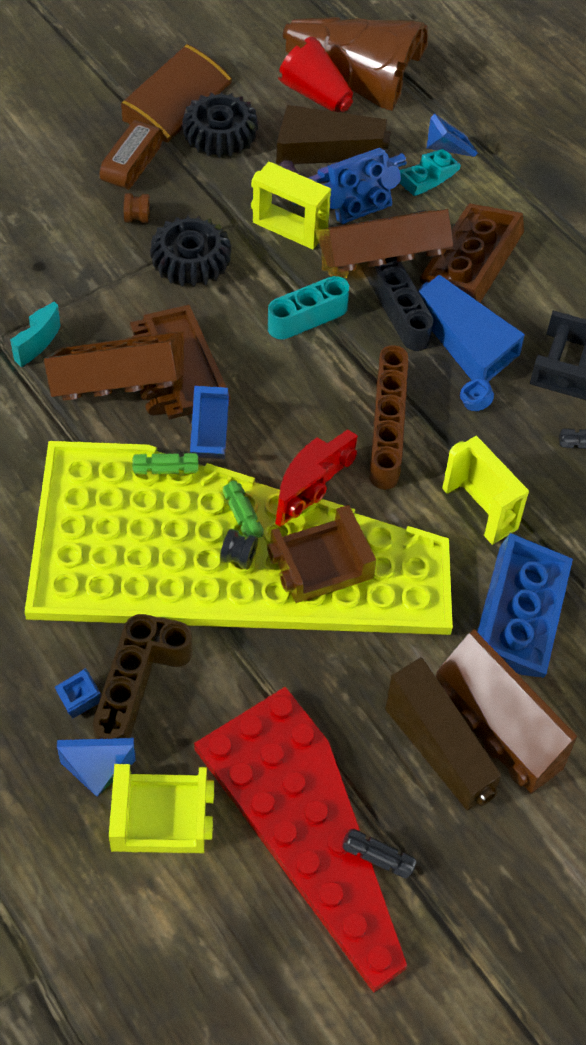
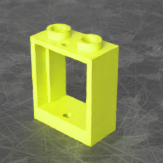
M268 162L261 171H257L254 174L251 182L253 187V200L251 203L253 223L314 250L319 243L316 230L328 228L331 188L272 162ZM272 193L305 207V218L272 204Z

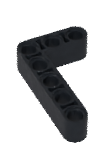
M396 257L385 258L386 264L368 267L367 262L359 263L406 348L413 351L426 349L430 343L433 318L401 261L397 262Z

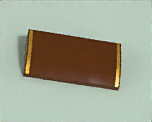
M186 44L121 103L122 121L131 124L134 120H138L161 128L163 130V141L168 143L183 129L182 119L184 118L186 107L191 105V101L199 100L200 95L208 97L210 92L214 95H219L221 91L232 83V78L209 56L197 48Z

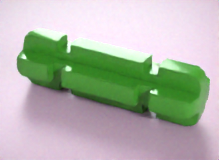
M186 453L184 457H179V454H152V457H147V454H135L132 459L134 474H147V471H152V474H179V470H184V473H197L199 468L198 455L195 453Z
M230 481L229 484L223 486L222 492L226 500H230L228 504L238 525H242L241 531L246 537L249 535H254L258 538L262 537L264 529L260 521L256 522L258 517L248 497H244L245 491L242 485L237 483V481Z

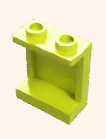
M477 436L466 442L461 441L455 444L449 452L442 489L448 494L458 487H463L488 513L489 517L484 536L493 545L519 529L529 490Z
M114 764L109 826L111 852L204 853L205 840H212L213 816H206V803L214 804V780H207V767H199V775L131 774L130 764Z

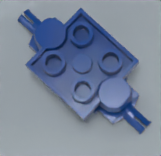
M377 148L318 170V174L308 177V179L331 188L330 209H335L337 221L344 224L392 206L390 189L399 184L401 177L398 167L405 166L407 162L404 161L406 157L403 153L389 158L385 150Z

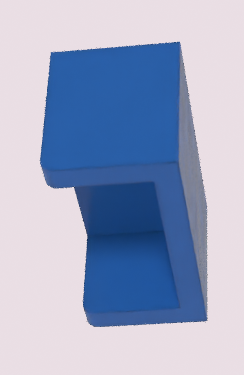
M194 386L190 453L197 454L198 458L225 459L229 406L228 388Z

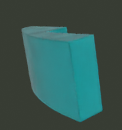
M444 149L423 154L420 164L400 170L401 180L399 183L413 196H416L450 178L460 170L461 164Z
M55 302L38 309L34 314L30 315V328L21 331L10 339L14 361L20 367H23L37 357L58 333L61 323L58 304Z

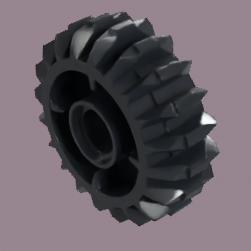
M222 91L219 95H214L210 92L208 97L200 95L199 100H192L191 105L186 107L184 118L182 119L185 140L189 142L190 147H196L198 153L206 151L208 157L212 154H217L219 158L224 154L231 157L233 152L241 154L243 149H250V144L255 142L259 123L257 121L256 109L252 108L251 102H244L243 96L235 98L233 93L224 95Z
M188 214L182 220L175 217L173 223L165 221L164 226L158 227L156 235L152 236L150 257L152 258L155 271H159L161 278L168 277L170 284L179 281L181 287L186 283H191L195 288L196 284L201 282L206 286L209 279L217 281L219 274H225L226 267L229 266L231 261V244L227 231H223L220 224L213 225L211 218L203 221L199 215L196 219H191Z

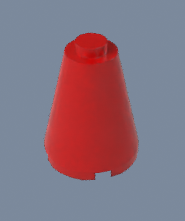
M315 37L306 38L304 40L307 43L302 48L296 45L286 56L279 69L282 77H278V80L283 85L330 111H341L342 113L347 111L353 103V91L320 41Z

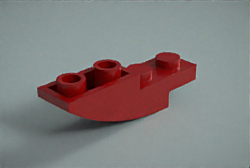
M347 429L328 443L316 437L296 455L288 466L280 486L276 525L281 527L292 518L296 519L303 510L313 503H318L322 500L327 490L325 483L344 467H349L354 462L357 455V450L355 449L358 435Z

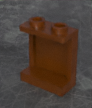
M350 505L336 509L335 521L283 537L279 528L271 530V543L267 544L268 555L272 564L278 563L281 570L279 576L285 592H291L295 603L374 579L376 558Z

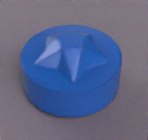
M475 379L463 386L460 397L468 410L480 411L492 403L494 392L489 382L483 379Z

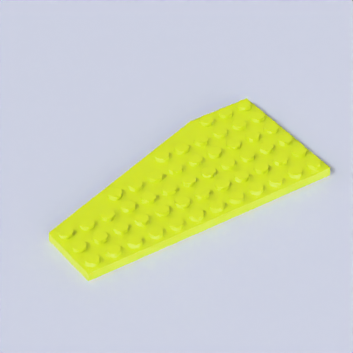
M48 442L25 606L26 620L126 623L134 615L146 614L179 621L190 626L451 635L453 625L449 538L410 526L404 529L356 514L355 509L351 508L376 558L374 579L295 603L291 592H285L279 576L281 570L278 563L272 564L268 555L267 544L271 543V530L279 528L283 537L335 521L336 509L343 507V505L322 499L303 510L296 519L292 518L279 527L275 524L280 490L257 483L253 477L206 463L205 466L198 464L197 473H184V470H179V474H152V471H147V474H134L132 459L135 454H147V457H152V454L164 453L158 452L157 447L145 444ZM230 481H237V483L242 485L245 491L244 497H248L258 517L256 522L260 521L264 529L263 536L258 538L256 554L248 570L240 568L239 564L235 562L226 564L220 561L221 548L229 529L238 530L240 535H243L241 531L242 525H238L228 504L230 500H226L222 492L223 486L229 484Z

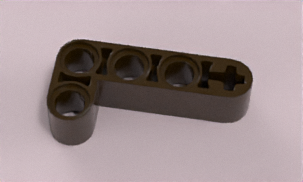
M137 614L127 620L93 720L95 739L131 737L153 663L181 667L191 660L193 654L192 632L185 623L146 614ZM139 635H146V636H148L147 638H144V639H136V638H135L136 636H139ZM174 642L183 643L181 646L177 647L170 645ZM131 665L138 666V668L135 670L125 669L127 666ZM118 697L129 698L127 701L122 703L114 701ZM114 720L116 721L117 729L112 730Z

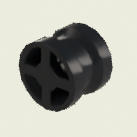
M229 529L221 548L220 561L226 564L235 562L239 564L240 568L248 570L256 554L258 537L254 535L246 537L240 535L238 530Z

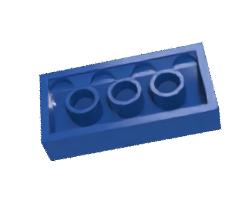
M510 533L500 545L477 632L517 674L544 678L548 670L573 559Z

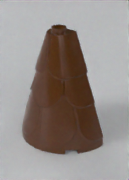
M340 17L293 19L291 23L285 25L283 39L286 40L285 51L289 53L296 45L300 48L307 43L304 41L306 38H317L351 90L377 106L393 111L402 93L404 71L411 59L420 61L428 46V25H425L424 22L413 20H366L361 18L341 20Z

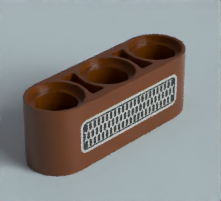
M134 120L103 160L100 168V180L127 190L130 189L160 149L163 141V130Z

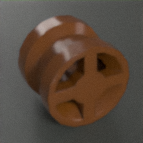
M125 193L124 222L131 223L133 220H140L142 223H149L150 195L142 194L139 197L134 196L132 193Z

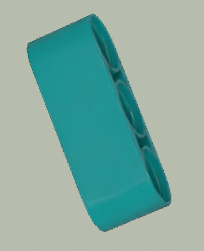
M339 276L328 277L271 301L268 305L267 330L269 334L276 339H287L344 315L348 308V281Z

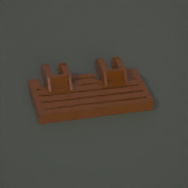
M190 304L145 314L142 320L130 322V328L134 336L129 338L183 331L184 334L183 375L175 381L174 386L156 388L155 384L144 385V389L139 391L142 399L148 401L147 406H145L148 414L157 416L158 414L166 413L169 420L193 414L194 386L227 388Z

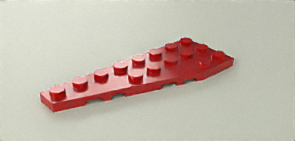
M283 687L195 742L194 750L373 993L404 972L407 963L372 863L360 858L361 853L358 852L357 855H354L342 848L346 833L350 829L358 831L360 829L329 741L289 690Z

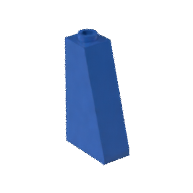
M438 275L431 282L424 283L418 290L432 315V332L471 380L483 379L489 382L520 355L525 334L441 275Z

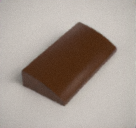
M469 203L451 229L453 246L443 248L444 254L435 255L420 277V283L431 282L438 275H441L481 303L523 235L524 220L523 213Z

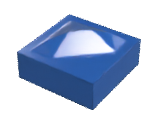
M86 668L55 686L60 699L72 719L99 704L102 696Z

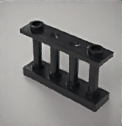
M553 310L546 335L554 337L548 358L540 355L537 356L530 385L586 400V319ZM566 341L584 346L578 366L560 361Z

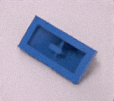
M436 114L430 118L426 149H444L449 153L472 157L478 154L464 133Z
M134 738L57 740L60 763L97 797L113 783L114 764H130L131 766L136 761Z

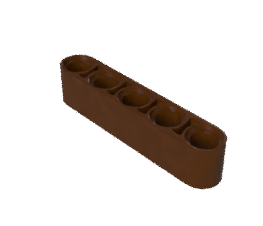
M389 345L381 350L377 373L370 481L375 487L382 490L391 489L398 484L402 466L408 353L404 348L397 345Z

